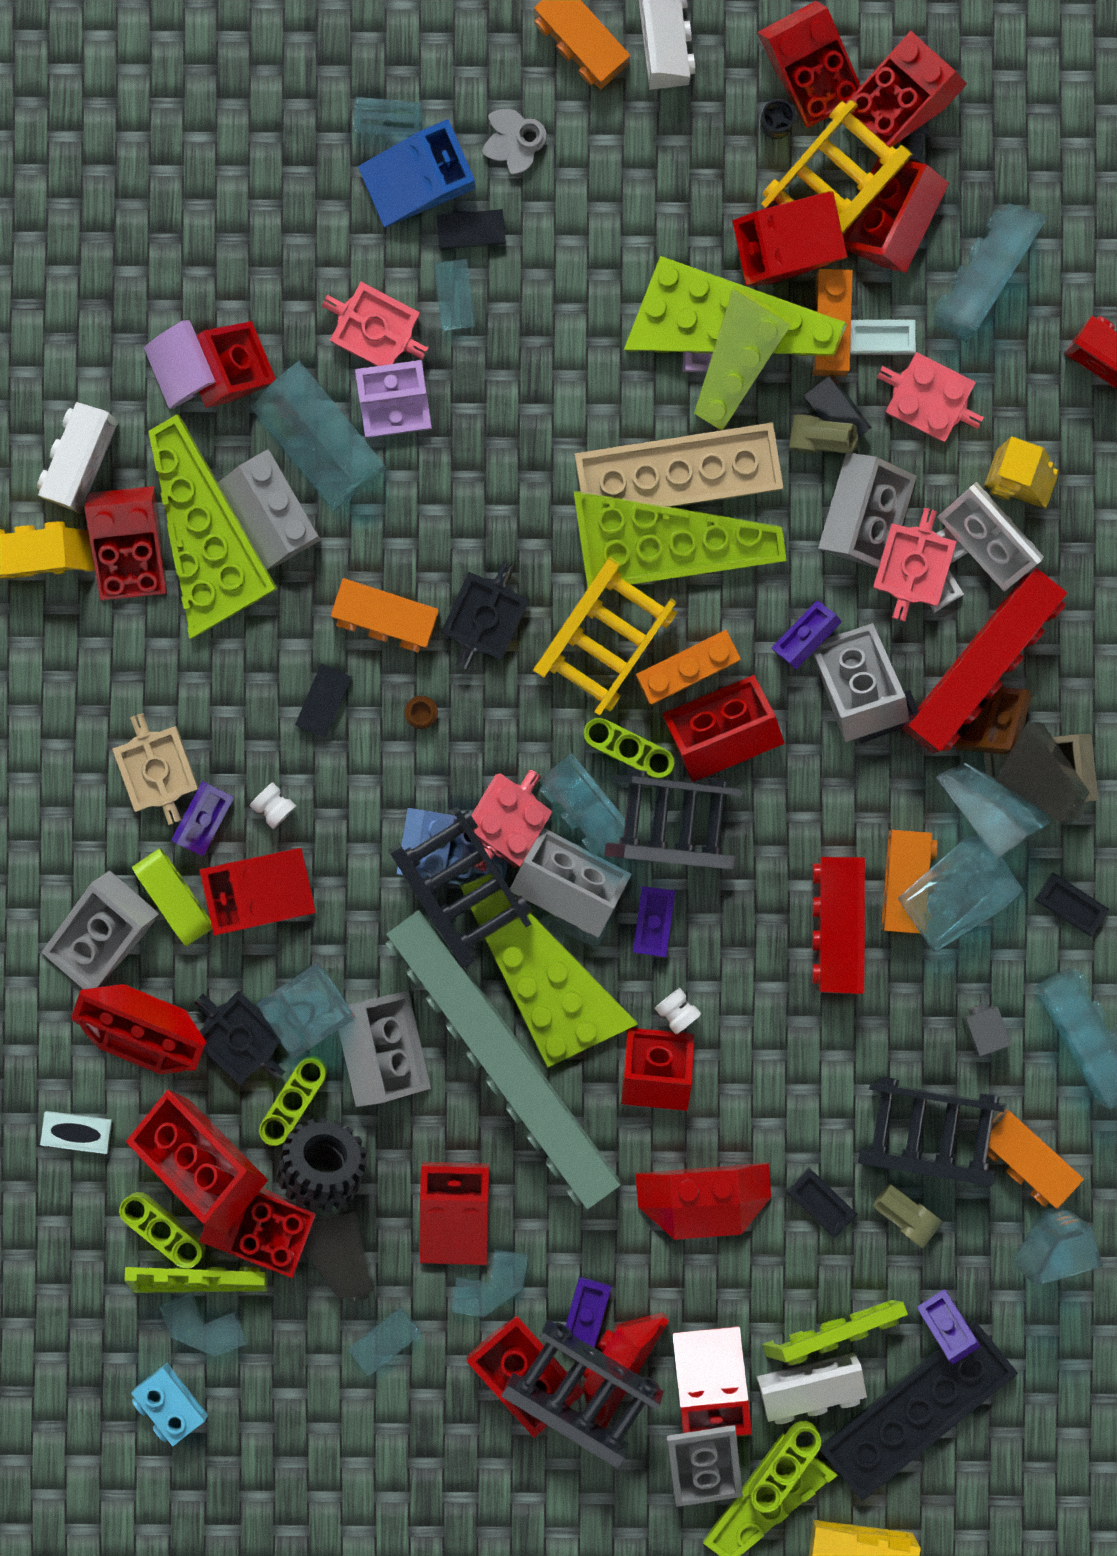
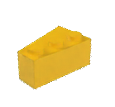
M1011 436L996 450L984 487L991 489L990 495L999 499L1009 500L1010 497L1046 509L1059 470L1055 469V464L1049 461L1050 457L1043 447Z
M65 522L44 523L45 529L35 530V526L32 525L14 527L15 533L5 534L4 529H0V579L32 577L35 574L54 572V575L65 574V571L68 570L95 571L88 530L65 527Z
M813 1520L809 1556H920L921 1548L911 1532Z

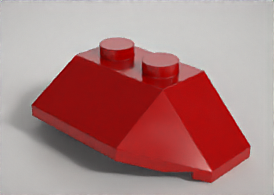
M125 984L82 989L78 995L71 1017L76 1024L81 1026L84 1033L98 1049L158 1074L178 1073L185 1070L196 1071L206 1044L205 1039L186 1010Z
M769 1163L635 1173L638 1208L674 1240L742 1235L771 1198Z
M661 1312L618 1323L613 1331L607 1329L604 1332L597 1346L601 1348L600 1352L638 1374L667 1326L669 1317ZM587 1367L582 1375L584 1377L582 1387L585 1391L584 1395L588 1405L605 1378ZM618 1386L615 1387L594 1419L596 1424L604 1429L606 1428L627 1393L625 1390Z

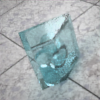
M319 962L256 1003L293 1060L356 1018Z

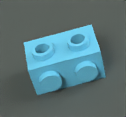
M168 1363L159 1368L131 1392L134 1396L132 1402L135 1408L143 1416L148 1414L155 1423L153 1430L163 1442L168 1440L172 1447L205 1422L208 1414Z

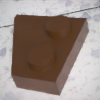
M1000 687L991 698H987L986 704L972 721L973 724L953 746L956 750L1015 755L1032 694L1028 689Z

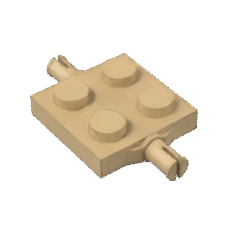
M143 713L130 717L137 737H134L129 743L112 750L134 811L138 812L152 806H162L168 825L174 824V821L179 822L181 819L175 801L185 794L198 790L199 787L178 728L174 726L160 732H149Z

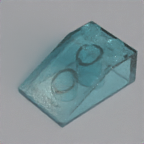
M966 763L947 770L936 777L997 859L1017 849L1050 824L1045 818V810L1038 802L1032 801L1024 793Z
M967 836L897 899L932 951L936 952L1001 912L1024 890L989 837Z

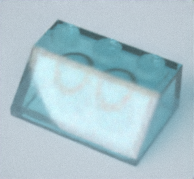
M570 753L540 779L544 785L539 789L551 804L556 800L565 810L560 815L572 830L576 827L581 829L586 836L582 842L591 854L595 856L600 853L602 857H605L606 843L619 844L620 837L624 836L625 818L573 753Z

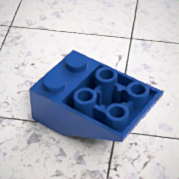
M449 119L413 134L358 166L384 228L476 189L475 179Z

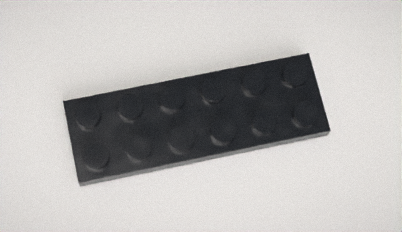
M974 1319L968 1323V1326L981 1345L980 1348L952 1365L940 1346L821 1444V1452L862 1502L1018 1374Z

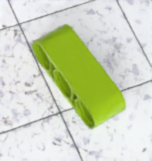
M594 718L585 726L584 739L590 747L636 770L647 771V775L652 778H664L673 770L674 758L666 749L603 718ZM596 724L604 725L608 730V738L602 743H596L589 737L590 728ZM625 739L634 740L638 745L636 756L632 758L622 756L619 751L620 743ZM655 754H662L668 760V767L662 773L654 772L649 766L650 758Z
M158 848L132 866L134 873L186 947L212 930L209 916L161 848Z
M309 1056L303 1059L295 1068L259 1127L261 1139L266 1144L271 1146L284 1143L288 1134L293 1132L327 1077L328 1067L321 1058ZM313 1063L319 1067L321 1075L318 1080L309 1081L304 1077L303 1068L306 1064ZM289 1092L298 1093L302 1097L303 1104L301 1108H289L285 1103L286 1094ZM277 1120L283 1124L285 1132L282 1137L274 1138L268 1133L267 1125L270 1121Z
M135 1192L122 1201L119 1214L124 1223L177 1266L188 1269L201 1261L206 1247L204 1243L199 1242L200 1237L149 1195L143 1192ZM135 1200L143 1204L145 1212L142 1217L131 1215L128 1209L130 1201ZM157 1222L167 1223L171 1229L170 1237H158L154 1230L155 1224ZM184 1243L194 1245L197 1250L196 1258H184L180 1251L181 1245Z
M808 1421L794 1423L749 1486V1495L753 1506L762 1513L775 1511L818 1453L821 1447V1438L817 1428ZM806 1431L814 1435L812 1443L808 1446H800L796 1443V1438L801 1432ZM783 1459H789L794 1463L793 1469L786 1474L776 1471L778 1462ZM760 1488H772L774 1490L773 1497L768 1501L758 1500L756 1494Z

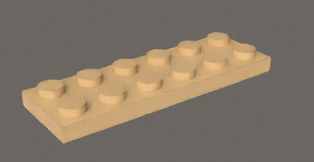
M773 423L575 453L580 492L666 507H677L783 490Z

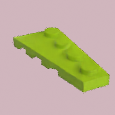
M736 284L732 290L694 414L721 431L727 425L793 322V320Z
M125 1267V1282L133 1293L267 1292L268 1278L265 1272H260L258 1267H241L239 1271H226V1268L209 1267L206 1270H193L181 1267L173 1269Z
M890 1300L850 1314L851 1321L846 1322L845 1318L831 1320L821 1324L820 1332L816 1333L815 1330L799 1331L789 1335L790 1342L778 1345L772 1340L763 1343L762 1346L766 1357L788 1362L789 1365H795L808 1359L807 1354L819 1350V1353H825L838 1348L837 1342L847 1338L850 1341L863 1339L869 1335L868 1330L878 1326L881 1330L899 1324V1318L908 1315L904 1302Z
M782 1433L743 1485V1497H736L732 1500L704 1538L703 1544L719 1556H741L763 1538L764 1534L772 1527L786 1519L789 1513L801 1503H805L815 1495V1492L824 1484L829 1483L838 1476L837 1473L814 1457L775 1511L770 1513L758 1511L752 1504L749 1486L785 1436ZM783 1459L778 1462L776 1471L781 1474L789 1473L793 1469L794 1463L789 1459ZM769 1487L760 1488L756 1498L760 1501H768L773 1497L774 1490Z

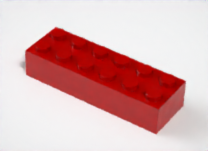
M1034 568L1026 573L920 704L916 717L906 723L902 730L932 754L941 752V750L943 752L945 750L949 751L961 736L957 733L961 725L971 724L982 710L978 706L982 699L991 698L1001 687L1003 682L999 678L1002 674H1007L1009 671L1012 672L1024 658L1020 653L1024 647L1028 648L1030 645L1033 646L1045 632V629L1041 627L1045 621L1049 622L1051 619L1054 620L1066 606V603L1062 600L1068 592L1038 568Z

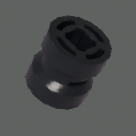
M773 99L768 102L763 108L760 119V127L764 135L771 139H782L787 136L792 129L795 119L793 106L783 99Z

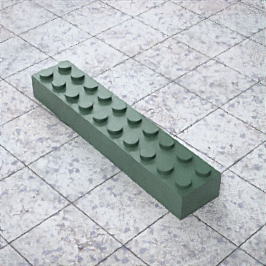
M418 910L386 934L390 939L386 942L387 947L396 959L403 956L410 966L405 971L417 987L423 984L430 993L426 1000L437 1014L443 1011L449 1019L446 1027L457 1042L460 1039L465 1041L469 1047L466 1055L477 1069L481 1066L484 1067L489 1074L486 1077V1082L496 1096L503 1093L509 1102L506 1104V1109L517 1124L521 1121L524 1122L529 1129L526 1131V1137L537 1151L543 1148L549 1156L546 1158L547 1166L557 1179L561 1176L565 1178L568 1183L566 1191L577 1206L583 1203L588 1210L620 1186L619 1177L465 967L462 968L445 939L424 910Z

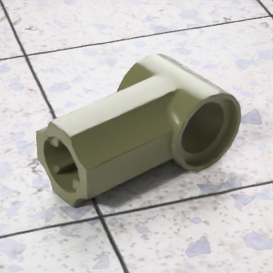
M794 415L788 449L810 454H817L818 451L852 454L858 441L857 426L850 423L823 421V419L814 416Z
M890 1183L882 1190L872 1205L888 1220L899 1226L900 1231L921 1248L925 1247L943 1223L940 1218L922 1204L917 1205Z

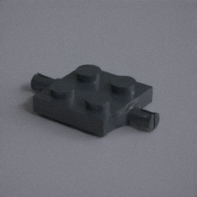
M502 562L495 580L482 578L468 572L441 630L442 634L457 640L463 646L455 665L461 668L467 656L462 667L467 671L475 653L488 654L502 661L530 599L515 593L507 586L516 567L509 565L505 576H503L508 566L506 562Z
M238 990L226 1003L218 1007L204 993L194 1002L208 1016L203 1028L200 1030L206 1041L204 1051L239 1085L253 1072L261 1068L275 1082L286 1072L271 1058L275 1049L287 1035L242 991Z

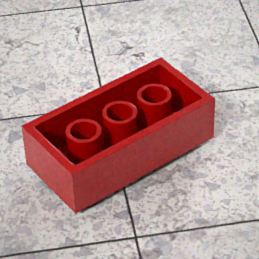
M168 1089L126 1140V1143L204 1225L224 1233L230 1229L268 1182V1179L190 1099Z

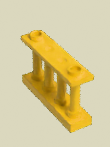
M850 100L847 104L842 101L829 115L833 121L780 182L774 179L764 190L762 195L766 198L761 204L765 208H769L774 202L780 205L795 201L784 191L798 176L817 194L828 191L834 192L842 234H844L913 154L903 145H900L898 149H895L893 146L889 148L851 114L858 104L853 100ZM842 124L881 158L879 162L883 166L875 175L871 172L865 173L829 140ZM819 150L858 184L857 188L860 192L852 201L848 198L844 200L806 166Z
M611 557L608 558L533 669L542 677H545L548 671L553 674L558 672L601 701L594 711L598 715H601L604 709L608 711L613 709L621 697L616 691L660 626L667 629L678 613L673 609L676 601L672 598L663 607L620 578L622 574L617 569L621 564ZM604 588L610 591L612 589L616 590L657 618L646 635L602 606L603 602L598 597ZM586 615L591 619L596 617L638 646L627 663L583 633L584 629L579 627ZM567 643L571 646L576 644L619 673L609 690L564 661L566 657L561 655V652Z

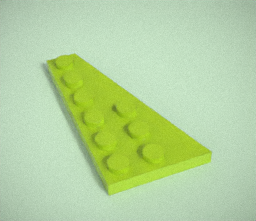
M660 256L624 350L626 352L655 351L656 353L689 352L713 354L735 284L793 320L772 354L835 356L847 324L841 320Z
M176 414L148 432L155 468L158 471L162 490L161 498L165 506L168 521L167 528L176 573L179 576L183 596L181 597L183 609L186 611L189 626L187 627L189 639H194L278 589L182 418Z
M573 491L587 589L609 557L621 564L617 571L622 574L620 578L629 584L787 561L781 526Z
M489 872L462 885L461 889L464 895L492 879L493 875ZM502 889L471 907V910L480 926L512 905ZM532 914L527 916L531 922V925L527 928L518 917L485 938L547 1068L638 1025L637 1021L627 1013L612 995L593 978Z

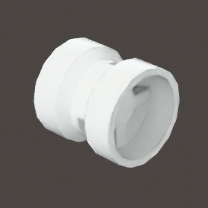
M273 782L249 806L256 813L264 812L266 823L272 829H275L297 806L290 799L280 797V789Z
M681 988L675 990L654 1008L661 1017H666L669 1020V1027L675 1034L680 1033L701 1015L694 1005H690L686 1001V994Z

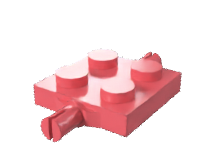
M360 282L353 297L345 304L330 295H327L325 298L327 302L323 301L322 308L338 315V325L330 339L332 344L374 366L395 364L397 358L404 351L411 353L421 360L425 357L429 347L411 339L412 330L420 317V312L363 282Z
M918 352L914 354L908 368L901 374L882 366L877 376V379L894 386L893 396L885 413L942 442L946 441L953 426L959 421L978 429L980 423L969 417L979 422H982L984 416H980L966 408L968 397L976 382Z
M927 508L923 509L919 527L908 528L894 523L891 524L873 589L889 593L898 599L892 618L898 620L902 607L900 621L906 622L910 603L921 602L938 607L957 542L940 537L932 531L938 512L932 510L929 521L926 522L930 510Z
M533 770L528 771L521 785L513 783L501 773L496 774L471 815L478 825V828L473 832L491 860L493 857H499L513 867H520L553 812L539 802L532 794L533 789L539 779H541V776ZM484 861L474 866L475 868L478 867V870L485 872L487 869Z

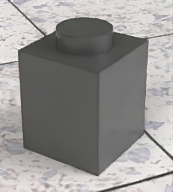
M984 1002L968 1008L970 1014L962 1016L976 1055L983 1056L1011 1046L998 1007L994 1005L989 1007L988 1003Z

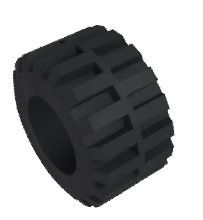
M320 1118L319 1123H315L311 1119L306 1121L305 1127L301 1124L297 1125L293 1133H289L286 1137L278 1163L277 1177L280 1178V1188L287 1189L285 1196L289 1200L296 1199L298 1207L302 1208L306 1205L310 1207L309 1211L316 1212L317 1208H322L323 1213L331 1212L332 1206L337 1210L344 1207L345 1201L350 1203L355 1193L358 1192L366 1168L367 1160H365L367 1153L365 1147H361V1138L359 1136H352L354 1130L350 1127L344 1129L340 1127L341 1122L334 1120V1124L327 1122V1119ZM313 1158L324 1159L332 1163L337 1168V1171L330 1173L320 1172L313 1169L306 1161Z

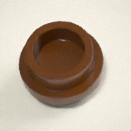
M416 696L408 701L404 714L407 722L412 727L426 729L437 720L438 708L431 698Z

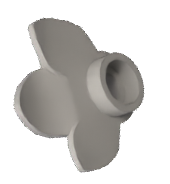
M511 109L497 110L490 113L488 118L496 133L484 145L482 149L483 155L494 161H507L510 174L526 171L533 164L535 152L540 150L546 142L544 126L535 119H524L517 111ZM528 131L536 134V138L532 142H528L523 138L524 134Z

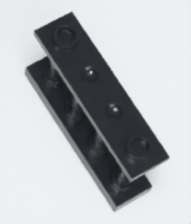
M627 769L626 775H613V782L629 783L624 836L620 837L619 844L606 843L604 856L734 870L735 856L722 855V848H719L724 795L741 796L742 789L729 788V781L709 779V785L647 778V771ZM642 785L657 787L651 840L647 842V847L640 846V839H637ZM670 788L684 790L679 843H675L674 850L667 849L668 842H665ZM697 792L711 793L706 846H702V853L695 852V845H692Z
M455 807L452 809V812L458 821L413 849L409 847L404 850L401 844L398 843L388 851L460 965L464 968L474 961L469 953L475 949L474 945L518 917L527 928L531 925L527 916L532 911L522 895L518 898L514 897L473 832L478 828V825L469 811L461 813L459 808ZM466 832L476 849L431 878L427 875L422 879L415 868L421 864L420 860ZM481 861H484L493 878L451 905L447 906V904H444L440 907L434 898V895L439 893L437 889ZM502 889L512 906L468 934L463 932L458 935L452 926L457 921L456 917Z
M879 1077V1082L873 1081L870 1083L869 1090L881 1091L873 1143H869V1148L860 1149L858 1163L987 1186L995 1184L997 1170L989 1169L990 1164L987 1163L994 1111H1006L1007 1104L999 1103L1000 1096L980 1093L979 1099L904 1087L899 1086V1079ZM894 1094L914 1097L906 1149L902 1150V1154L889 1152V1146L886 1145ZM927 1099L947 1103L940 1155L936 1154L935 1160L922 1158L923 1152L920 1151ZM961 1105L981 1108L974 1158L969 1161V1166L956 1164V1158L953 1157Z
M547 1319L539 1338L546 1341V1344L525 1376L512 1373L506 1382L501 1397L618 1469L625 1459L629 1445L624 1441V1436L645 1404L655 1410L658 1409L664 1391L660 1389L654 1380L648 1377H640L577 1338L565 1325L558 1322L553 1323ZM559 1349L575 1359V1362L555 1393L548 1394L538 1388L536 1383ZM588 1367L605 1379L584 1411L577 1412L567 1406L565 1401ZM618 1386L634 1397L614 1428L607 1431L596 1424L594 1419L615 1387Z

